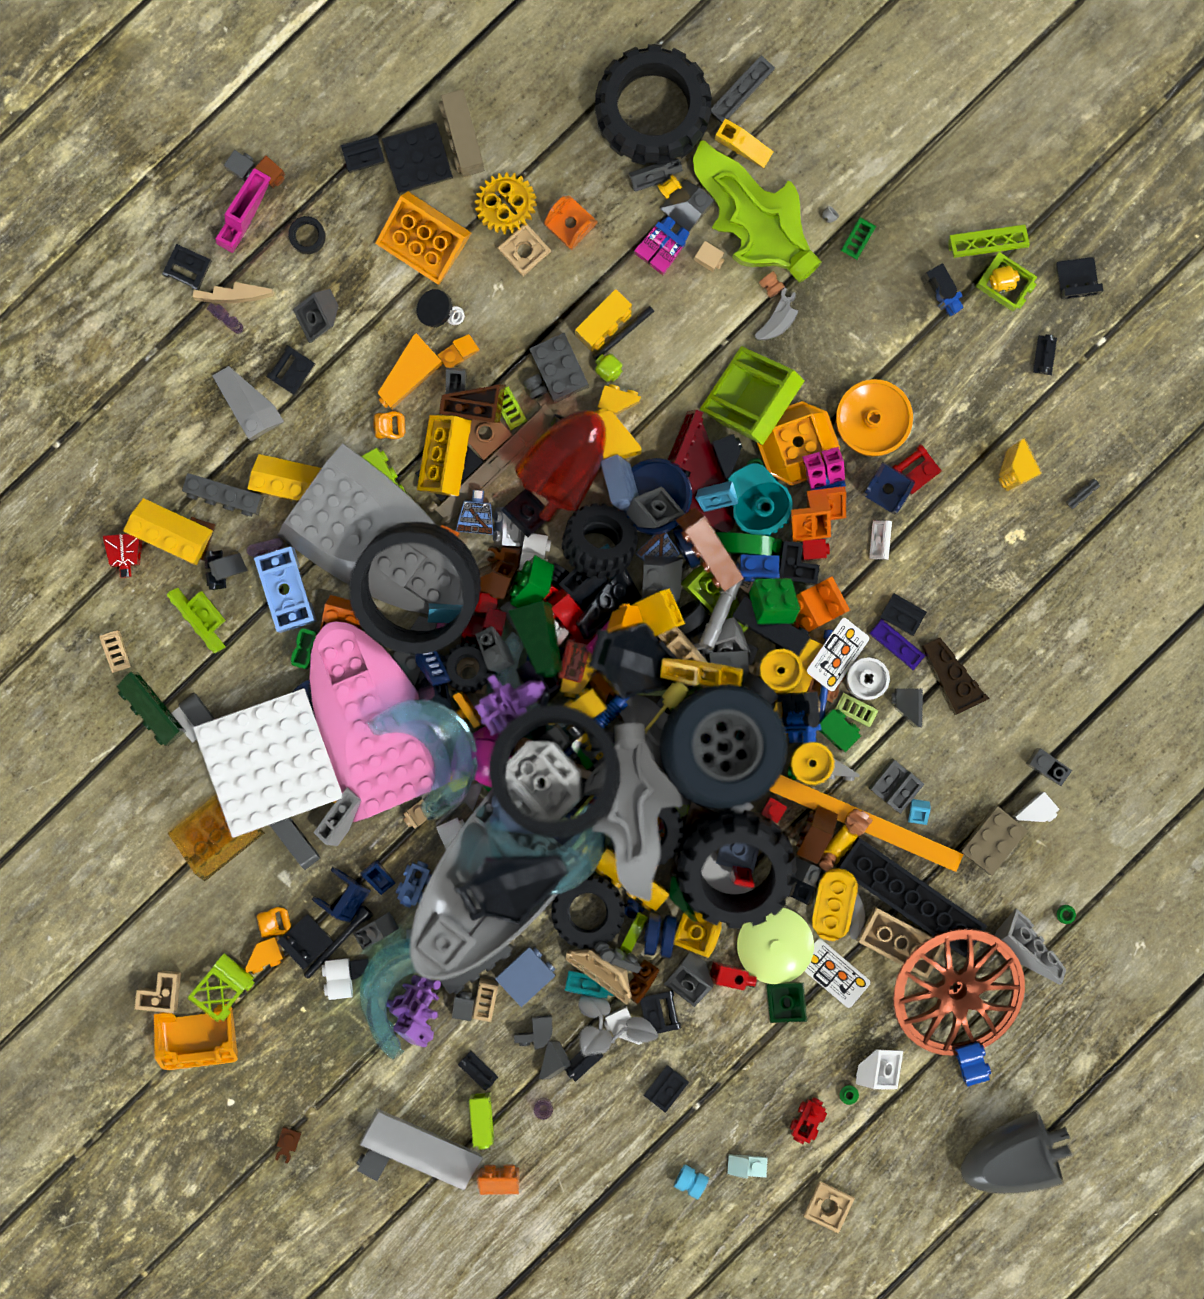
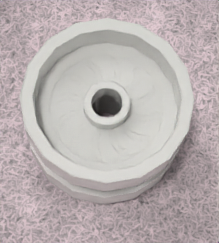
M870 657L855 661L845 677L846 687L850 694L862 700L876 699L883 695L890 681L889 671L886 666L878 659ZM865 675L870 677V681L867 683L864 682Z

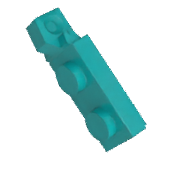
M568 971L565 991L606 999L608 996H614L586 974Z

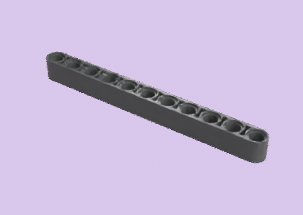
M194 692L178 704L194 727L216 720ZM291 817L270 824V827L304 870L321 859Z

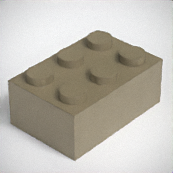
M994 806L959 851L988 875L992 876L1028 830L1000 807Z

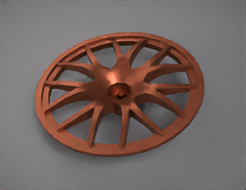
M955 929L940 933L918 946L906 959L898 973L893 993V1005L898 1023L905 1034L916 1045L932 1053L955 1056L958 1055L955 1050L956 1047L975 1043L976 1041L985 1048L998 1040L1017 1018L1025 992L1023 969L1012 949L995 935L977 929ZM967 939V958L964 967L955 971L952 966L949 941ZM972 940L989 944L991 947L974 961ZM943 943L945 947V967L925 955L928 951ZM997 949L1006 959V962L991 974L982 978H976L975 974ZM920 958H923L939 970L943 976L941 981L934 984L926 982L910 972ZM1008 967L1010 968L1012 984L994 982ZM908 977L927 989L904 997ZM954 983H957V985H955L954 988L952 989L951 986H952ZM991 990H1012L1008 1006L986 1002L979 995ZM927 998H938L937 1004L920 1015L908 1018L904 1003ZM969 1009L978 1011L990 1027L988 1031L976 1038L973 1037L966 1018ZM985 1010L1005 1012L998 1022L993 1025ZM953 1012V1024L946 1042L930 1039L943 1017ZM933 1018L925 1036L911 1024ZM962 1024L970 1040L952 1043Z

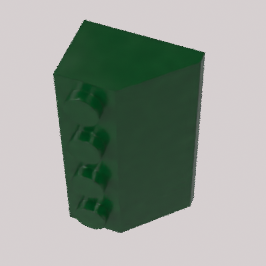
M129 672L117 685V688L120 690L118 691L120 697L124 701L128 700L130 702V709L135 715H140L143 718V725L148 730L152 729L156 734L154 738L160 745L169 746L186 732L138 672Z

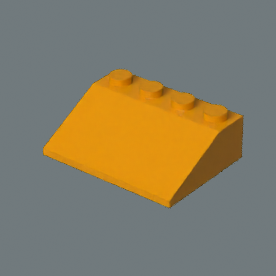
M408 191L400 196L375 244L439 285L464 248L471 232Z

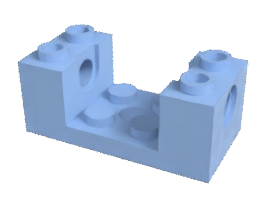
M290 546L255 557L254 560L276 631L282 633L317 622L312 603L308 601L298 567H300L295 549ZM282 584H288L290 588L289 592L285 595L279 592V587Z

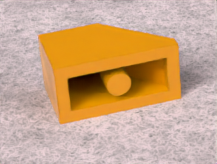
M629 603L619 606V609L611 614L607 632H613L640 622L643 623L639 607L630 606Z

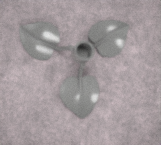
M581 995L578 1003L581 1013L589 1018L599 1017L598 1029L594 1026H587L580 1033V1047L583 1056L607 1052L611 1043H614L625 1031H627V1037L635 1042L654 1041L659 1037L652 1024L641 1017L628 1019L627 1027H623L612 1037L609 1031L602 1030V1015L610 1013L608 1001L605 998Z

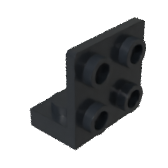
M1094 257L1058 261L1056 263L1061 300L1095 296L1103 292V283L1098 284Z
M307 914L277 942L304 970L333 943V940Z

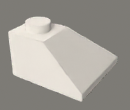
M875 1050L858 1065L856 1084L872 1089H898L903 1051Z

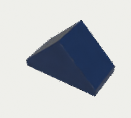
M378 860L360 873L380 895L396 883Z

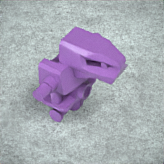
M492 675L487 679L491 683L494 692L479 701L480 704L474 708L479 712L482 717L481 722L486 724L491 732V736L497 732L500 734L513 719L526 712V707L541 698L545 686L541 681L533 680L527 681L513 689L508 683L502 686L495 675Z
M414 975L411 978V982L414 985L404 983L403 987L406 989L404 995L395 996L394 1000H387L386 1006L398 1018L394 1031L410 1044L426 1047L427 1043L433 1040L434 1032L430 1030L431 1027L425 1022L428 1018L436 1019L438 1016L436 1011L428 1008L432 1000L438 1001L439 999L431 989L438 990L441 983L439 980H431Z

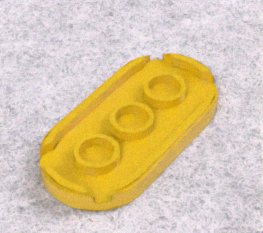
M840 868L831 869L824 873L819 882L812 916V927L820 938L827 941L839 940L850 929L858 892V883L855 877L847 870Z

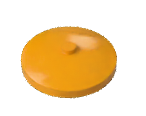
M865 380L852 386L841 398L836 411V426L840 437L849 448L865 456H883L895 451L908 438L913 425V411L909 399L900 388L884 380Z

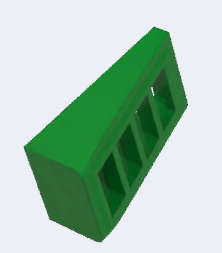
M859 217L841 251L858 260L876 226ZM861 224L869 228V232L859 228V225ZM858 231L865 235V239L857 236L855 232ZM854 238L862 242L861 246L852 242L851 239ZM851 245L858 249L857 253L847 248V246Z

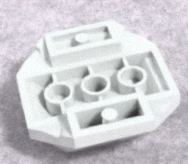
M528 741L507 763L506 782L511 799L519 810L530 817L543 821H560L582 799L580 770L555 742ZM542 778L546 781L545 787L541 785Z

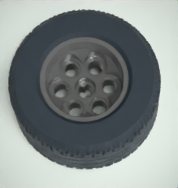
M730 684L704 688L680 702L672 710L663 726L662 737H660V758L662 766L665 768V774L668 775L667 778L678 789L680 794H683L684 797L699 805L710 808H729L748 804L763 796L765 792H768L771 786L776 783V780L781 775L780 772L784 768L783 765H785V757L787 756V736L782 725L783 722L775 708L766 699H763V696L756 694L753 690ZM718 722L723 723L725 726L723 733L716 730ZM736 730L743 734L741 741H737L734 738ZM702 734L709 736L708 744L701 742L700 737ZM718 743L725 744V752L718 751ZM737 750H742L745 753L742 761L736 757ZM704 753L711 755L712 760L709 764L703 762L702 757ZM722 761H726L729 764L727 772L722 771L720 768Z

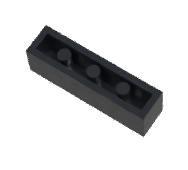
M744 597L732 616L745 627L781 649L792 651L798 657H800L811 638L808 636L809 632L802 627L797 629L792 626V623L757 624L750 598Z

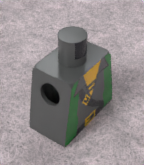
M569 725L567 730L572 736L569 738L568 743L580 763L588 770L604 755L596 739L585 730Z

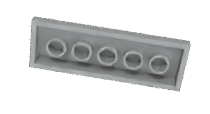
M376 1108L360 1141V1145L462 1190H465L474 1171L483 1159L481 1154L378 1108Z

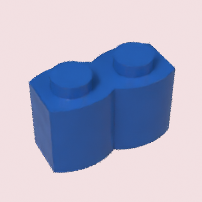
M976 1041L975 1043L955 1048L958 1053L956 1056L962 1077L967 1087L990 1080L991 1069L989 1064L984 1062L983 1056H986L983 1045H979Z

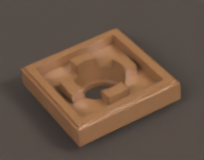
M472 419L468 443L485 461L512 434L501 421L500 423ZM483 426H488L492 429V436L488 440H483L479 437V429Z

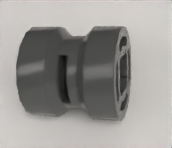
M540 374L534 375L523 382L525 388L530 391L529 396L532 400L548 392L547 387L542 385Z

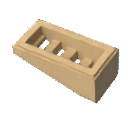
M116 630L100 635L99 638L112 673L130 668L131 665L120 631ZM116 638L114 642H107L109 639ZM116 645L119 646L118 649H115V650H112V651H110V649H109L110 647H113V646H116ZM121 652L122 656L112 658V655ZM124 660L125 663L114 665V662Z
M480 978L472 1019L491 1022L499 985L497 981ZM481 994L490 995L492 998L483 997ZM479 1002L489 1003V1004H491V1005H490V1006L482 1005V1004H479ZM478 1009L489 1011V1014L478 1012Z

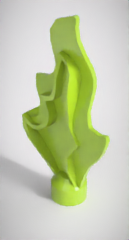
M700 141L693 157L694 172L701 185L712 196L719 207V217L713 224L712 229L718 232L733 233L741 240V247L733 254L732 259L740 265L747 267L776 266L789 270L799 283L803 282L821 265L822 261L810 250L804 237L800 216L799 194L791 181H787L785 186L776 193L764 191L741 164L716 151L706 141Z

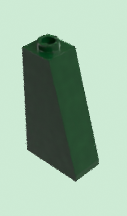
M540 601L509 610V615L536 672L544 675L546 678L554 677L556 673L562 672L552 604Z

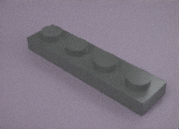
M761 55L711 108V114L721 124L725 118L728 120L770 76L775 67Z

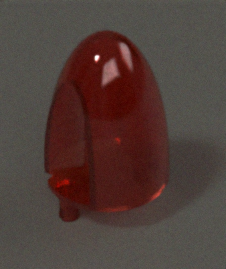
M582 410L564 417L546 430L515 466L517 476L524 483L523 487L548 501L539 514L542 519L548 522L557 509L576 511L593 484L601 465L606 445V427L603 418L598 413Z

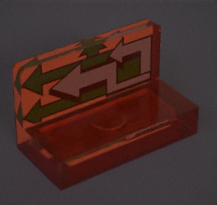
M567 640L562 660L563 671L559 672V678L578 683L582 682L589 654L586 648L587 644Z

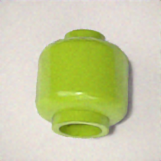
M602 354L595 361V364H597L595 372L605 382H614L623 372L622 363L612 354H607L606 356Z

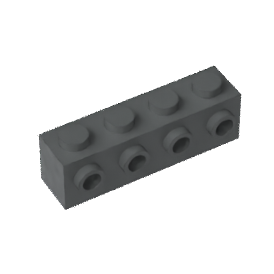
M187 473L182 492L187 494V498L197 500L199 497L205 499L204 503L213 506L219 503L223 505L224 509L234 511V509L242 510L241 514L250 517L253 514L259 516L264 500L262 495Z

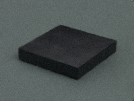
M525 488L501 510L527 537H530L554 515L528 488Z

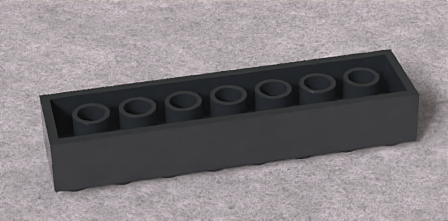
M859 837L836 867L850 872L860 886L932 936L955 929L985 931L987 925ZM967 939L949 941L951 949L961 956L967 957ZM972 940L973 947L976 944L977 940Z

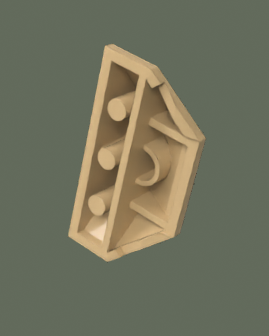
M595 949L570 950L566 953V961L626 1005L629 1003L631 993L626 969L604 961Z

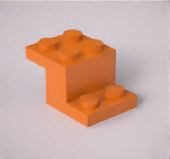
M845 486L807 491V508L791 510L793 542L831 537V520L846 518Z
M833 577L796 595L800 612L792 626L797 629L802 627L810 632L850 611Z

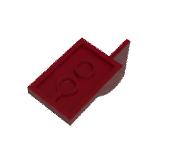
M697 409L687 411L667 460L671 461V464L690 472L688 478L692 487V503L689 511L696 507L711 527L720 532H729L735 523L733 505L703 512L696 500L698 489L725 483L703 425V412Z

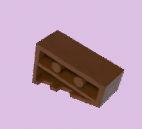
M498 384L444 394L441 396L439 414L500 423L505 385Z

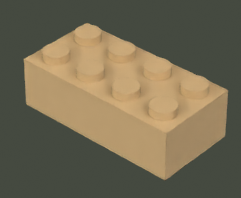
M874 907L856 941L903 965L918 946L932 937ZM944 943L934 947L925 955L937 962L944 948ZM920 958L912 971L928 979L934 966Z

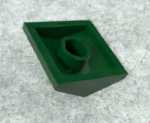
M676 876L672 877L669 899L693 922H696L695 912L686 903L684 893L680 891L678 878Z
M804 982L767 984L770 1023L807 1021Z

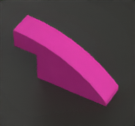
M255 168L253 169L224 214L225 224L216 237V244L231 253L235 251L264 197L271 177Z

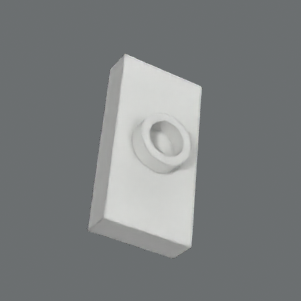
M873 521L869 559H889L892 521Z

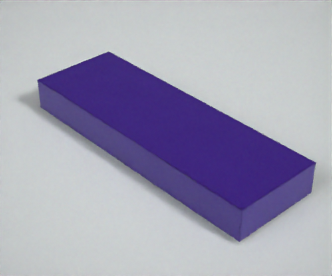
M882 619L869 633V635L911 670H914L926 656Z

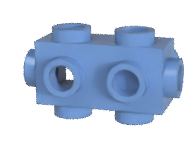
M418 860L417 863L413 862L411 866L407 865L403 874L406 876L404 883L400 882L396 891L399 894L397 899L401 900L400 904L411 907V905L415 906L417 902L420 903L424 893L422 892L423 887L428 885L432 874H429L431 869L427 868L428 864ZM416 871H420L422 873L421 878L415 877Z

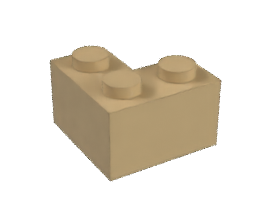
M164 970L158 972L156 989L140 988L137 990L135 1010L165 1013L176 1012L178 1009L181 972Z

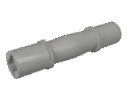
M742 580L725 592L723 589L720 590L719 593L721 595L713 609L709 623L705 625L706 628L699 642L701 646L711 650L714 649L731 604L736 599V594Z

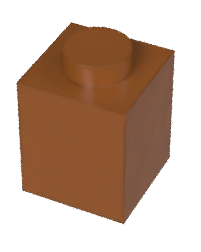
M267 156L255 167L258 171L271 177L269 182L271 188L278 187L285 179L284 171Z

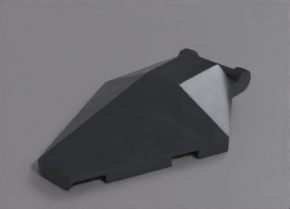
M640 622L613 632L597 629V640L591 660L588 661L586 667L598 670L619 698L625 699L634 697L636 694H648L668 689L676 681L660 677L662 659L678 658L661 640H658L653 635L654 632L646 623Z
M561 855L485 857L470 879L456 884L454 889L457 894H460L470 912L469 916L472 921L488 916L520 925L529 916L530 911L536 905H539L558 886V883L569 874V870ZM467 890H471L481 909H476Z

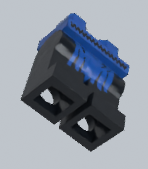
M943 263L929 270L921 277L924 285L929 282L933 288L935 299L940 303L938 305L940 310L945 308L951 317L964 308L959 300L963 295L960 291L957 292L956 285Z
M818 691L778 694V702H782L783 708L782 722L785 733H788L789 743L802 742L801 732L803 733V743L816 742V731L821 730V724H819Z

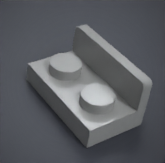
M503 507L496 508L493 515L495 530L493 532L494 546L523 547L524 533L501 511Z

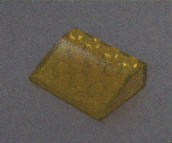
M217 794L168 832V835L194 874L203 881L208 880L265 834L262 828H258L232 838Z

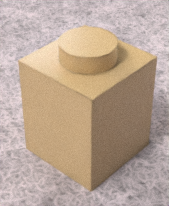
M704 241L694 261L714 272L716 268L720 269L725 261L723 259L724 252Z

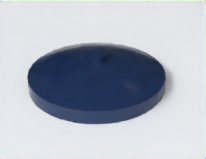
M652 458L641 461L631 468L639 496L663 487L685 514L689 511L692 503V487L688 476L679 466L671 464V461L666 459ZM674 520L657 528L638 527L635 523L633 526L641 533L657 535L668 532L679 524Z

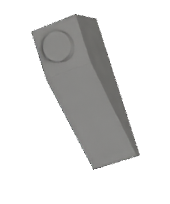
M346 788L342 793V798L337 800L313 833L325 845L338 846L349 832L361 799L352 790Z

